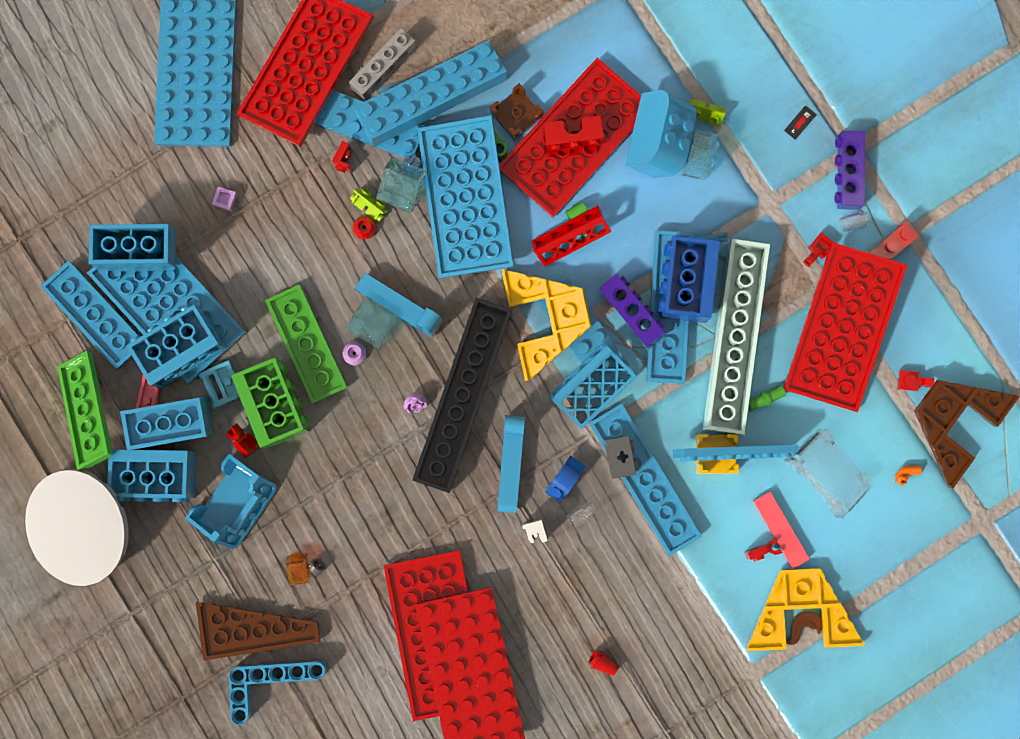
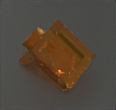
M293 553L287 556L286 569L290 585L309 583L307 554Z

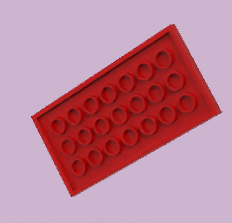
M301 0L236 114L301 147L374 20V16L342 0Z
M597 57L499 164L500 172L554 218L633 131L641 95ZM601 116L604 139L603 143H600L599 146L589 147L588 145H583L579 149L567 147L557 152L546 150L544 123L563 120L565 131L569 134H577L581 131L582 118Z
M831 242L783 386L784 390L858 413L907 268L906 264Z
M460 550L383 566L413 721L439 716L415 604L468 592Z
M492 587L415 604L444 739H525Z

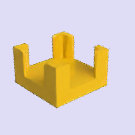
M738 434L696 435V448L736 447V444H738ZM736 459L696 460V474L739 473V464H736Z

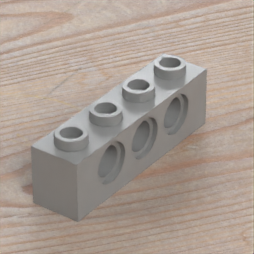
M401 28L351 79L349 83L352 90L366 101L416 49L415 40Z

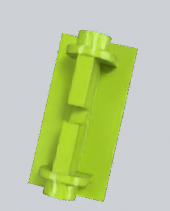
M689 99L688 103L692 104L696 109V119L721 126L726 114V109H723V106L709 104V108L705 107L706 102Z
M358 188L353 190L355 193L350 197L352 203L362 211L368 206L369 208L365 213L374 221L381 222L384 218L382 214L390 211L386 208L384 202L373 198L371 192L367 189Z

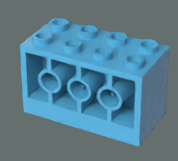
M194 304L186 305L177 315L168 316L161 325L150 327L147 330L148 333L143 336L138 335L130 340L131 343L127 345L128 350L149 385L160 389L226 349L204 310Z
M208 396L120 411L127 450L206 437L214 434Z
M112 450L113 456L108 458L107 484L116 493L118 501H131V497H133V501L139 502L151 501V498H153V502H170V498H172V502H189V498H195L197 452Z

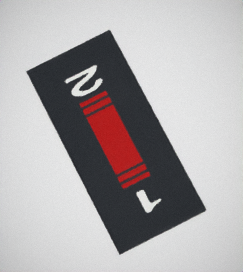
M804 106L784 131L796 140L815 118L816 114Z

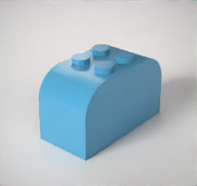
M664 90L642 93L625 166L652 178L674 176L680 172L687 161L697 116L695 107Z
M169 224L89 225V264L97 269L106 271L174 270L176 268V229Z

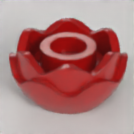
M361 216L353 223V232L359 239L372 238L377 229L374 220L368 216Z

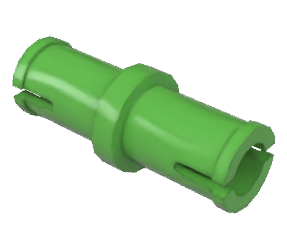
M780 385L768 392L763 391L759 396L750 399L749 411L753 412L762 406H769L771 402L786 397L784 388Z

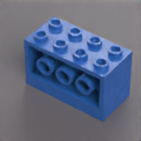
M672 236L670 241H667L664 247V256H667V259L662 265V275H665V278L660 284V294H663L658 303L657 311L661 313L660 318L707 323L712 318L720 241ZM683 277H686L689 281H684ZM681 296H684L687 300L683 301Z

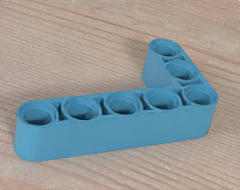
M366 273L363 274L354 288L363 296L431 338L435 336L443 323L441 316L429 308L424 310Z
M505 415L497 512L517 513L525 417Z
M317 659L241 664L234 667L229 673L230 717L232 722L236 725H243L251 718V684L318 680L327 673V663ZM314 665L322 667V674L314 672ZM295 666L302 668L303 674L301 676L294 673ZM276 667L283 670L282 677L275 675L274 670ZM257 668L263 671V678H258L255 675ZM236 670H241L243 672V679H238L236 677ZM237 690H242L244 692V699H239L237 697ZM238 710H242L245 712V719H240L238 717Z

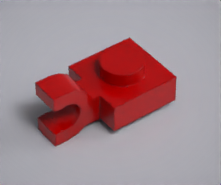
M820 232L808 247L812 252L803 263L810 267L818 257L823 260L827 256L830 244L833 241Z
M899 370L897 390L917 392L919 386H933L935 379L919 378L920 372Z
M238 424L233 425L230 428L231 430L226 433L231 440H235L233 445L244 458H247L260 448L250 432L244 434Z
M774 538L767 544L757 546L744 553L747 559H753L756 562L764 559V554L778 555L782 551L781 549L775 551L772 549V545L778 542Z

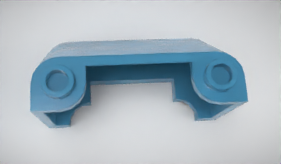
M228 454L221 465V470L226 474L205 506L198 504L191 507L185 519L214 543L234 549L242 543L274 496L277 487L268 478L235 456Z

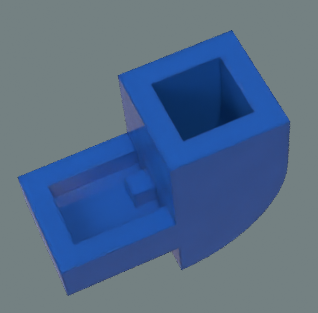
M570 455L545 493L561 503L586 466Z

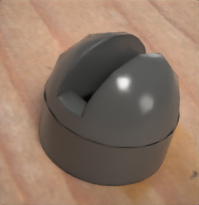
M313 559L308 565V572H311L313 576H318L325 570L324 563L319 559Z

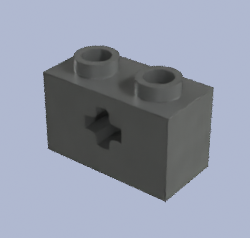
M629 436L605 440L611 478L616 479L636 475V470L639 469L637 459H633L632 451H635L633 440H629ZM620 452H622L623 455L627 456V458L624 459V463H622L621 460L617 459V456L620 455Z

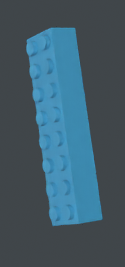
M488 40L355 106V114L372 146L375 147L505 82L507 71Z

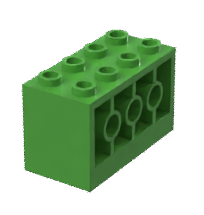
M275 357L231 375L259 447L269 449L310 432L308 427L311 426L308 417L304 416L301 411L303 404L300 398L295 396V384L287 376L289 370L286 363ZM269 381L270 384H269V386L266 388V387H265V384ZM277 399L276 405L273 406V400ZM284 417L283 423H279L280 418Z

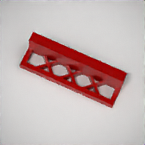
M598 205L533 239V250L545 267L612 231ZM601 223L604 226V229L599 232L593 231L594 227ZM580 234H587L583 240L576 239ZM564 242L570 243V246L566 249L559 248ZM547 251L554 252L553 256L547 259L542 255Z

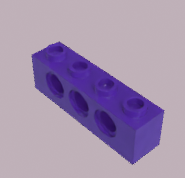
M842 130L835 139V147L838 148L835 166H838V173L835 174L837 192L835 193L834 201L837 203V209L860 210L865 206V131ZM846 148H850L853 151V155L847 154ZM846 167L852 168L853 174H849L846 171ZM846 185H849V186L852 187V189H853V192H852V193H850V192H848V191L846 190V188H845Z
M615 274L599 289L644 345L650 349L667 335L663 331L666 327L659 319L657 321L653 319L652 315L654 312L648 305L643 306L639 302L642 298L635 290L633 292L630 291L628 288L630 283L625 277L622 276L620 278ZM620 292H627L624 300H618ZM632 306L639 307V311L635 315H631L629 312ZM645 320L651 322V326L648 329H642L641 327L642 322Z

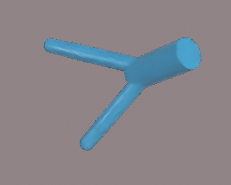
M724 232L709 237L693 234V238L728 242V238H721L727 236L728 233ZM719 251L718 255L726 261V256Z

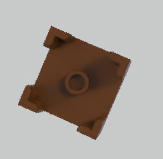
M520 83L512 89V94L500 104L497 101L490 106V112L514 141L539 122L544 114L539 105L535 106L525 95V89Z

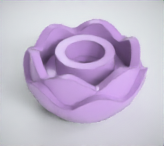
M350 342L343 349V358L350 365H359L366 359V348L359 342Z
M419 393L410 394L404 401V410H407L408 413H419L423 408L427 407V400Z

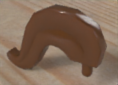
M803 612L794 617L791 625V636L789 640H786V644L794 645L798 643L804 627L816 629L817 633L820 634V628H823V621L820 616L812 612Z

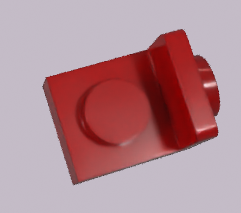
M344 141L341 142L332 162L336 170L342 173L346 171L351 173V166L344 162L349 160L352 151H350V145Z

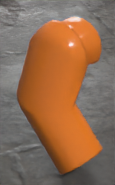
M902 466L895 475V481L899 485L907 484L906 480H908L910 475H921V466Z

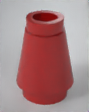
M595 650L588 661L591 668L614 676L619 668L602 651Z

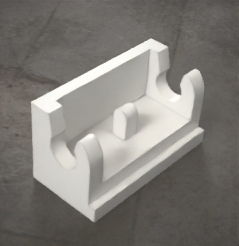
M541 519L522 524L531 543H534L532 534L536 538L538 536L537 533H539L542 543L547 541Z

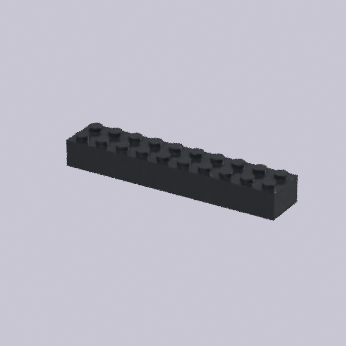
M477 297L475 298L412 481L447 493L451 492L507 330L512 309Z

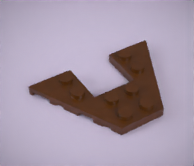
M941 380L935 381L914 412L949 488L953 489L975 459L974 456L947 435L966 407L969 406L992 426L998 427L1020 396Z

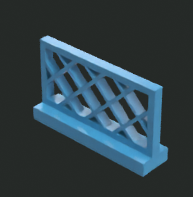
M603 342L549 394V397L583 429L637 375ZM610 355L615 359V367H605V360ZM594 371H602L601 381H591V374ZM605 371H615V381H604ZM618 371H627L630 374L625 381H618ZM580 384H588V394H577V387ZM591 384H601V394H590ZM604 384H615L614 392L612 394H604ZM587 397V407H577V398ZM590 397H601V404L598 407H590ZM566 398H574V407H565L562 402ZM576 411H587V417L580 422L576 418Z

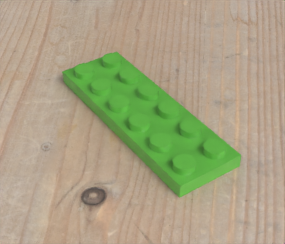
M296 285L266 299L265 302L311 403L315 404L347 389L345 380L301 285Z
M85 351L57 366L77 470H86L113 456L94 359L90 351Z

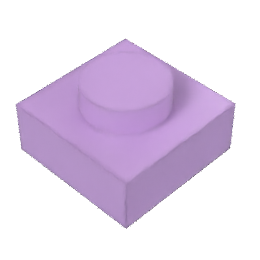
M218 187L212 205L232 211L237 193Z

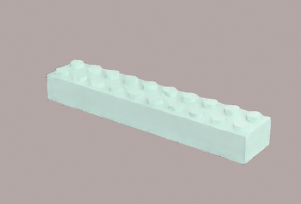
M731 239L728 243L703 430L738 434L739 436L745 435L770 244Z

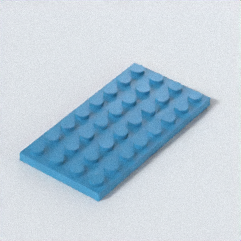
M161 0L154 144L156 146L231 147L236 0Z
M492 115L417 128L438 278L514 267Z
M177 257L176 268L170 271H106L93 267L87 272L143 335L148 333L147 330L154 325L159 326L164 323V319L168 316L179 314L186 305L194 304L204 310L226 349L182 375L181 377L188 384L197 379L201 372L209 368L247 333Z

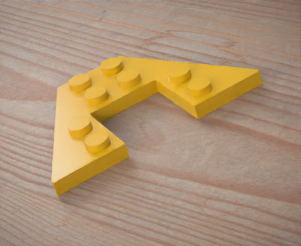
M502 269L509 307L546 299L553 335L517 344L525 381H530L592 327L585 293L582 288Z
M820 568L789 569L779 571L746 647V651L787 649L784 610L821 608L823 641L826 648L865 646V643L861 640L854 628L855 626L848 618L846 611L838 601Z

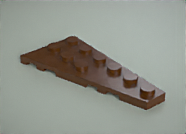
M196 602L203 661L321 641L318 621Z

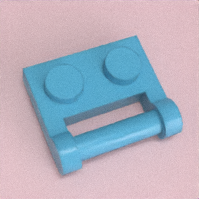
M229 360L198 375L200 380H203L212 401L211 406L213 410L240 398L231 375L235 374V371ZM212 375H214L224 397L220 400L210 379Z

